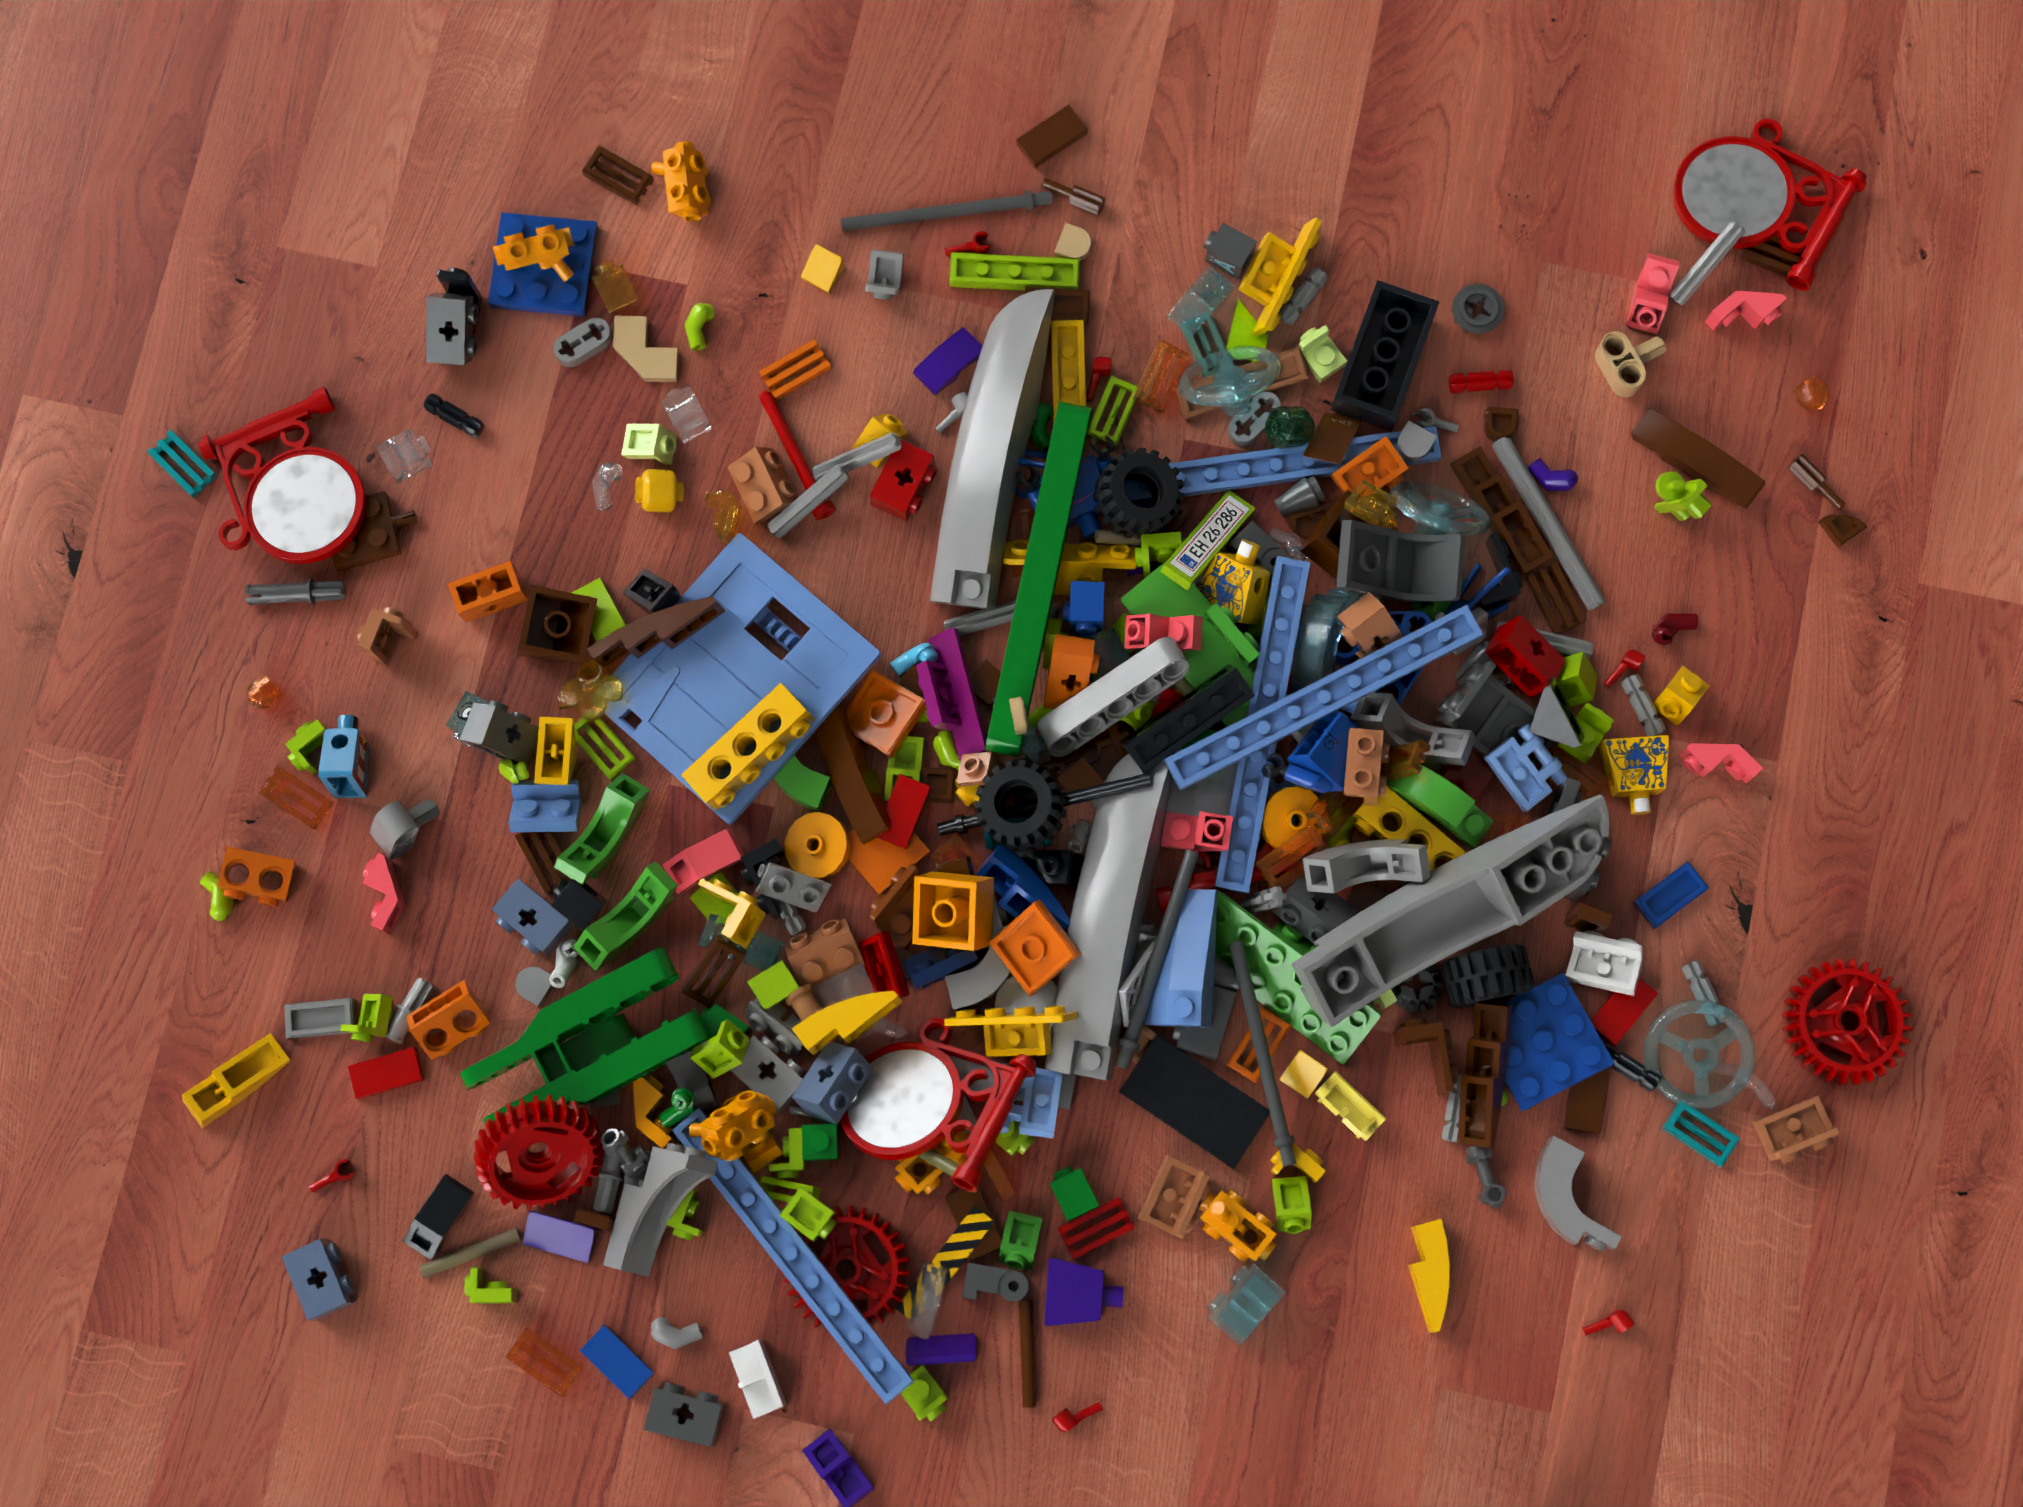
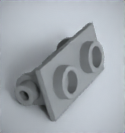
M770 862L767 865L762 864L758 870V877L762 879L756 892L817 913L831 887V883Z
M757 998L754 1002L751 1001L744 1016L748 1019L751 1027L758 1032H764L774 1040L775 1045L782 1052L790 1053L797 1059L802 1050L803 1043L793 1032L792 1028L799 1024L801 1020L792 1014L786 1022H783L781 1018L787 1012V1009L780 1003L765 1010Z

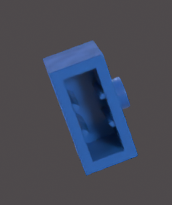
M1071 581L1070 602L1063 603V622H1069V636L1090 640L1102 637L1105 582Z

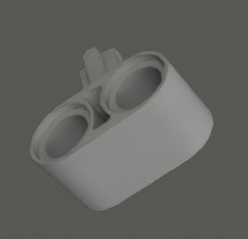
M427 799L407 811L400 801H393L375 815L370 835L390 860L396 859L413 846L419 827L439 815L440 812L437 804Z

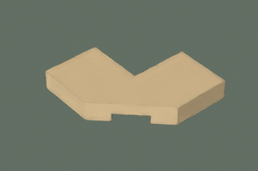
M614 316L613 348L645 382H678L679 350L678 348L647 347V316Z

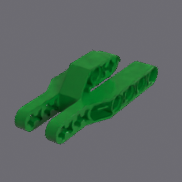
M661 947L541 1009L517 1042L466 1068L460 1073V1076L467 1090H471L533 1058L546 1085L521 1097L525 1103L532 1102L534 1095L538 1097L539 1101H544L548 1094H550L554 1102H557L563 1096L566 1104L573 1100L577 1104H592L666 1065V1061L693 1050L694 1047L711 1039L696 1008L673 1021L666 1020L662 1022V1027L641 1038L635 1036L624 1013L615 1015L680 979L665 947ZM520 1098L510 1103V1105L513 1107L520 1105ZM504 1106L500 1108L498 1111L505 1113L507 1111V1107ZM495 1112L489 1114L482 1120L484 1125L486 1119L495 1120Z

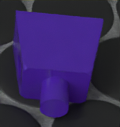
M1049 1258L1044 1325L1053 1326L1101 1321L1102 1306L1123 1307L1124 1286L1103 1285V1270Z

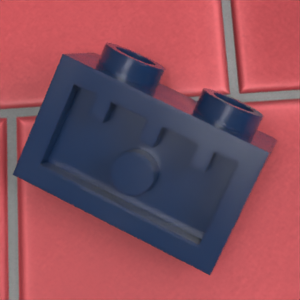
M933 946L905 959L903 966L915 992H918L944 980L945 976L959 973L976 965L978 957L975 951Z

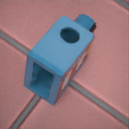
M354 715L339 716L338 728L326 729L324 731L318 777L334 798H367L369 744L358 729L359 718Z

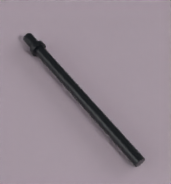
M1151 773L1062 793L1066 800V804H1063V807L1153 786ZM1038 799L1004 807V817L1015 818L1034 814L1037 809ZM979 813L969 816L959 814L953 820L937 823V829L940 836L956 832L962 835L968 833L969 829L983 825L978 821L977 815Z

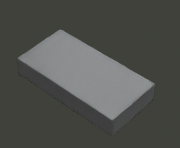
M353 998L284 1004L287 1039L348 1034V1032L340 1031L341 1024L356 1025L355 999Z

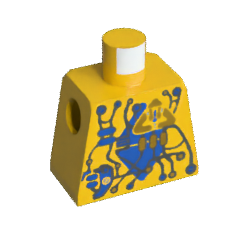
M1244 539L1241 540L1237 554L1219 552L1215 555L1197 588L1212 606L1215 603L1221 609L1226 606L1239 623L1259 624L1270 580V571L1255 564L1261 546Z
M1669 735L1604 739L1598 746L1611 795L1614 798L1629 797L1631 815L1651 813L1650 795H1658L1666 789Z

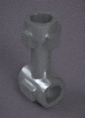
M615 1128L608 1129L601 1137L603 1150L609 1156L615 1152L622 1158L618 1164L629 1178L632 1179L635 1175H640L648 1167L649 1154L640 1145L635 1149L627 1145L626 1142L629 1140V1137L623 1130L619 1132Z
M1475 1145L1465 1148L1467 1165L1474 1163L1483 1187L1480 1195H1478L1480 1203H1484L1492 1209L1502 1206L1507 1192L1505 1187L1496 1184L1487 1160L1493 1156L1491 1149Z

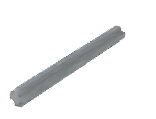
M1506 437L1500 438L1492 445V448L1588 610L1597 609L1605 603L1603 595L1511 439Z

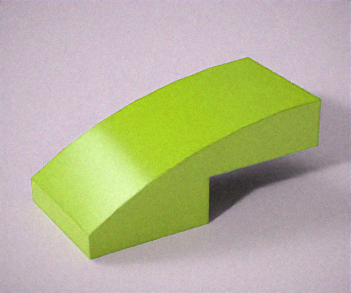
M601 578L572 592L573 594L597 598L591 632L597 642L615 630L626 626Z
M907 736L892 759L889 757L886 770L884 801H889L899 774L920 782L924 737Z

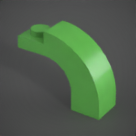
M795 754L774 777L777 785L792 801L814 812L822 811L833 784L830 777L802 765L797 760Z
M1392 757L1380 773V776H1387L1386 785L1410 806L1434 818L1470 848L1477 846L1494 822L1474 804L1475 800L1444 777L1414 761L1402 757Z
M623 773L620 774L606 787L599 807L587 828L557 858L554 868L582 885L590 877L596 879L614 858L631 832L644 807L650 789Z
M654 861L645 868L633 888L617 906L601 919L585 928L573 948L595 971H598L630 947L654 924L674 898L671 895L678 887V884Z

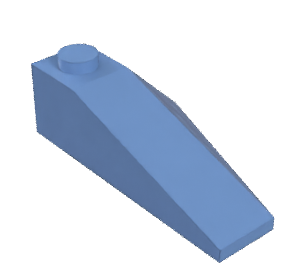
M1187 889L1144 1020V1025L1212 1028L1218 890Z

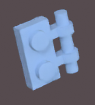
M1528 723L1517 731L1524 740L1522 745H1519L1514 737H1509L1483 757L1522 812H1527L1553 792L1545 781L1547 778L1551 777L1556 785H1560L1568 778L1561 769L1563 766L1558 757L1553 758L1543 744L1545 742L1544 738L1529 732L1530 725ZM1531 752L1534 753L1542 764L1539 770L1536 769L1528 758Z
M1036 1068V1073L1033 1077L1025 1078L1018 1094H1025L1023 1106L1013 1105L1012 1103V1109L1000 1133H1007L1009 1131L1010 1122L1020 1121L1019 1134L1054 1139L1063 1073Z

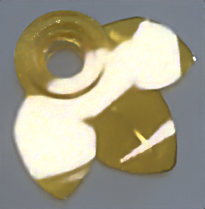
M587 660L584 664L579 665L575 678L568 680L562 685L558 695V707L560 709H567L578 706L583 718L589 722H594L604 715L608 701L622 700L623 686L617 677L609 675L606 667L601 666L595 660ZM596 675L594 679L589 680L590 677Z

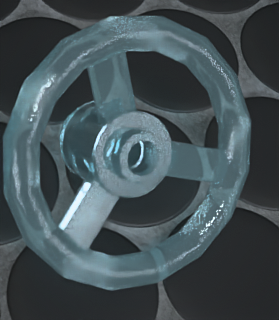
M1255 346L1233 347L1214 352L1199 359L1185 370L1179 379L1180 395L1193 404L1221 406V409L1226 412L1227 416H1242L1251 410L1252 397L1260 394L1275 382L1281 372L1280 359L1269 349ZM1254 359L1265 362L1268 368L1246 374L1243 368L1233 365V361ZM1220 364L1221 369L1215 375L1214 383L1197 389L1192 388V383L1196 377Z
M1405 481L1393 486L1389 493L1393 505L1403 514L1417 521L1414 529L1415 534L1448 535L1451 533L1475 536L1487 532L1491 525V519L1487 511L1475 501L1442 486L1427 482ZM1422 495L1433 496V497H1440V498H1433L1432 501H1428V500H1427L1425 497H1423ZM1451 503L1455 504L1457 507L1451 508ZM1475 518L1477 522H1459L1455 520Z
M1686 1000L1668 1007L1652 1022L1644 1041V1065L1647 1071L1652 1070L1661 1077L1656 1088L1668 1100L1677 1104L1683 1103L1692 1108L1711 1109L1731 1101L1747 1086L1755 1067V1044L1747 1025L1730 1008L1710 1000ZM1688 1014H1709L1723 1020L1729 1026L1709 1040L1703 1037H1694L1687 1041L1665 1030L1675 1019ZM1738 1039L1741 1046V1064L1735 1078L1724 1089L1709 1094L1708 1072L1713 1070L1718 1063V1051ZM1659 1042L1681 1053L1684 1064L1693 1071L1695 1095L1676 1089L1664 1077L1658 1064ZM1696 1048L1704 1049L1706 1052L1705 1058L1701 1061L1693 1058Z

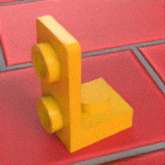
M701 879L698 885L705 891L735 906L733 913L727 917L721 934L736 945L747 949L766 915L765 912L756 906L758 900L743 891H740L738 896L731 893L732 888L717 879H714L713 883Z

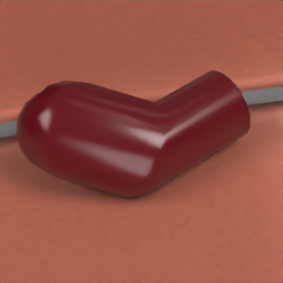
M1696 613L1665 614L1653 627L1652 637L1654 641L1660 645H1668L1679 630H1696L1698 616Z

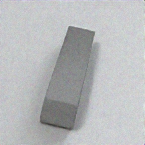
M1163 637L1156 640L1040 719L1037 728L1050 754L1054 757L1070 754L1182 679L1188 673L1190 666L1176 640L1172 637Z

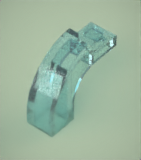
M1330 589L1325 596L1319 594L1313 596L1298 627L1291 665L1292 694L1336 672V651L1341 636L1340 631L1344 628L1337 616L1361 598V594L1347 592L1344 589Z

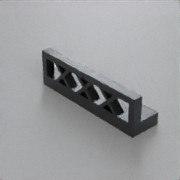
M1227 665L1120 740L1119 743L1129 753L1140 771L1144 774L1255 695L1237 668Z

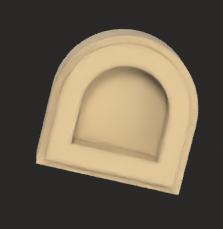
M1065 223L1054 251V256L1077 258L1081 261L1091 251L1090 235L1082 228Z
M1010 698L1009 702L1015 734L1027 733L1029 729L1023 698Z

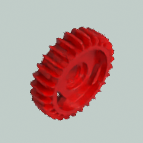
M1841 958L1835 959L1833 961V968L1829 961L1820 963L1821 972L1817 967H1812L1808 969L1810 978L1806 975L1798 977L1797 980L1802 987L1794 985L1789 989L1796 998H1787L1784 1001L1786 1005L1792 1007V1010L1781 1014L1782 1017L1791 1019V1023L1783 1026L1782 1030L1792 1031L1793 1036L1788 1038L1785 1043L1797 1044L1798 1048L1792 1052V1056L1803 1054L1806 1057L1802 1061L1801 1067L1811 1064L1815 1065L1812 1071L1813 1076H1817L1825 1071V1082H1831L1836 1075L1838 1085H1845L1848 1082V1078H1850L1852 1085H1859L1861 1083V1076L1865 1082H1872L1875 1080L1874 1073L1878 1077L1887 1074L1884 1066L1890 1069L1897 1066L1892 1056L1901 1058L1906 1055L1898 1046L1911 1043L1909 1039L1902 1036L1903 1033L1914 1029L1912 1026L1904 1025V1020L1912 1017L1913 1014L1902 1012L1901 1008L1908 1004L1909 1000H1898L1896 997L1903 988L1891 989L1889 987L1894 979L1892 976L1881 980L1879 977L1882 968H1876L1869 973V962H1863L1858 969L1856 959L1853 958L1846 962V966H1844ZM1834 979L1840 988L1821 1003L1814 1006L1810 1001L1812 994L1828 981ZM1879 1001L1886 1012L1888 1024L1887 1035L1880 1036L1875 1002ZM1845 1011L1853 1012L1858 1018V1026L1853 1031L1846 1030L1841 1024L1840 1018ZM1821 1043L1850 1056L1848 1065L1837 1063L1823 1055L1818 1050L1819 1044Z
M548 1094L544 1101H539L538 1097L534 1095L532 1102L525 1103L520 1098V1105L513 1107L507 1103V1111L505 1113L496 1110L495 1120L486 1119V1129L479 1130V1139L475 1141L474 1164L477 1177L481 1181L484 1191H489L492 1199L500 1197L502 1205L512 1201L513 1207L516 1210L521 1204H526L528 1211L531 1210L533 1205H539L544 1210L545 1204L552 1202L557 1207L558 1200L563 1198L570 1202V1194L573 1192L582 1195L581 1185L591 1186V1177L599 1175L598 1167L603 1165L602 1155L604 1154L603 1145L601 1144V1131L594 1116L589 1115L586 1107L579 1108L575 1100L566 1104L565 1098L561 1096L557 1102H554L552 1096ZM541 1142L547 1145L541 1152L535 1153L528 1150L535 1143ZM499 1152H507L511 1172L507 1173L497 1165L496 1158Z
M849 1205L846 1215L842 1214L839 1206H835L834 1211L836 1214L833 1220L837 1223L830 1234L824 1239L827 1242L819 1259L851 1300L867 1299L868 1311L861 1313L873 1327V1318H876L877 1321L883 1324L885 1323L882 1314L884 1310L895 1314L891 1302L902 1303L904 1301L897 1294L898 1289H909L908 1285L901 1282V1277L911 1275L910 1271L902 1269V1264L911 1261L910 1257H900L899 1253L907 1245H896L894 1241L901 1233L899 1231L891 1234L887 1232L891 1226L889 1220L881 1226L877 1224L880 1219L879 1213H875L871 1219H868V1209L865 1207L862 1208L858 1216L855 1215L853 1205ZM871 1231L874 1232L890 1255L891 1260L883 1266L863 1239ZM804 1235L803 1239L811 1248L814 1241ZM845 1259L853 1261L857 1269L855 1276L850 1280H843L837 1274V1265ZM787 1277L783 1279L785 1283H791ZM795 1288L787 1292L788 1296L798 1295L800 1298L793 1305L795 1309L803 1306L807 1308L802 1316L803 1319H807L813 1314L815 1315ZM816 1316L814 1327L818 1328L822 1322Z

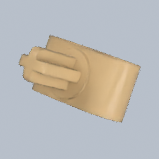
M1613 331L1603 337L1595 351V360L1612 391L1620 397L1628 398L1637 393L1646 378V369L1643 364L1665 354L1666 347L1664 341L1657 336L1633 347L1625 334ZM1605 347H1615L1620 355L1609 354ZM1621 374L1631 375L1635 379V383L1625 382Z

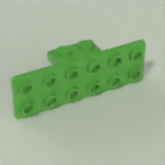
M1164 563L1121 598V603L1131 615L1155 614L1165 617L1196 615L1203 617L1201 650L1182 652L1190 666L1184 678L1193 688L1199 686L1227 665L1236 667L1250 689L1252 688L1256 662L1260 655L1257 652L1259 645L1248 632L1241 633L1235 625L1238 622L1236 617L1226 606L1222 609L1217 603L1212 606L1194 584L1187 591L1161 573L1160 570ZM1249 700L1220 721L1228 727L1246 718Z
M1218 890L1215 954L1235 969L1229 944L1242 941L1256 999L1339 1063L1345 1064L1380 1019L1382 1013L1368 1003L1335 1026L1331 1027L1326 1024L1312 1009L1301 992L1300 988L1303 986L1291 964L1316 948L1315 944L1311 943L1301 933L1282 920L1273 930Z

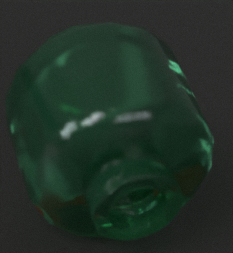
M1300 406L1276 407L1269 413L1265 423V432L1269 442L1279 449L1297 448L1308 444L1315 430L1314 420L1310 413Z

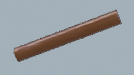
M1020 1300L1023 1407H1037L1033 1300Z

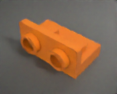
M1385 436L1330 476L1342 493L1349 490L1369 505L1378 498L1375 494L1377 490L1383 486H1386L1388 490L1395 487L1405 479L1402 473L1409 468L1387 436Z

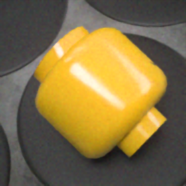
M648 469L643 472L641 477H636L635 502L640 503L644 511L669 513L675 509L677 502H683L684 484L683 482H677L675 472L671 470Z

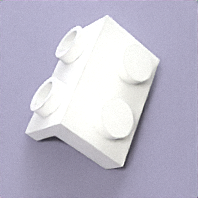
M1575 931L1573 937L1574 947L1566 972L1567 980L1573 983L1634 996L1644 961L1643 946L1628 938L1615 940L1606 938L1595 931H1585L1584 933Z

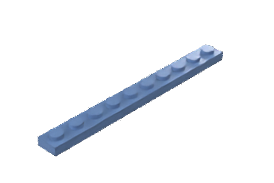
M1436 426L1423 428L1437 436L1428 454L1423 459L1409 461L1401 456L1407 466L1440 461L1441 451ZM1402 431L1354 437L1340 464L1305 457L1303 454L1308 444L1175 462L1168 465L1172 469L1177 467L1180 472L1176 478L1177 480H1183L1184 487L1179 492L1184 493V497L1300 481L1304 477L1306 479L1312 476L1315 478L1330 477L1335 471L1385 436H1387L1398 452L1397 440ZM1134 479L1124 480L1125 494L1133 504L1153 501L1151 492L1145 484Z
M1281 556L1276 557L1258 651L1260 655L1257 658L1251 688L1255 696L1249 700L1246 717L1286 696L1311 562ZM1277 742L1237 762L1228 816H1233L1228 851H1221L1214 884L1216 888L1249 893L1270 778L1265 777L1261 769L1264 765L1272 768L1273 763L1268 762L1266 759L1269 755L1275 753Z
M1465 605L1167 757L1164 761L1181 791L1482 637L1483 633L1470 609Z
M698 1108L672 1131L685 1147L705 1151L701 1143L702 1137H691L689 1127L692 1123H701L708 1117L702 1109ZM706 1153L705 1159L718 1162L715 1176L710 1177V1180L882 1401L888 1405L913 1384L915 1380L795 1227L779 1216L782 1211L740 1157L732 1161H725Z

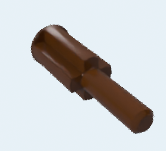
M1047 178L1042 181L1043 188L1069 198V204L1098 216L1104 208L1106 197L1077 185L1071 189Z
M1803 453L1790 463L1788 468L1811 491L1816 488L1837 510H1841L1845 506V502L1823 481L1827 477Z

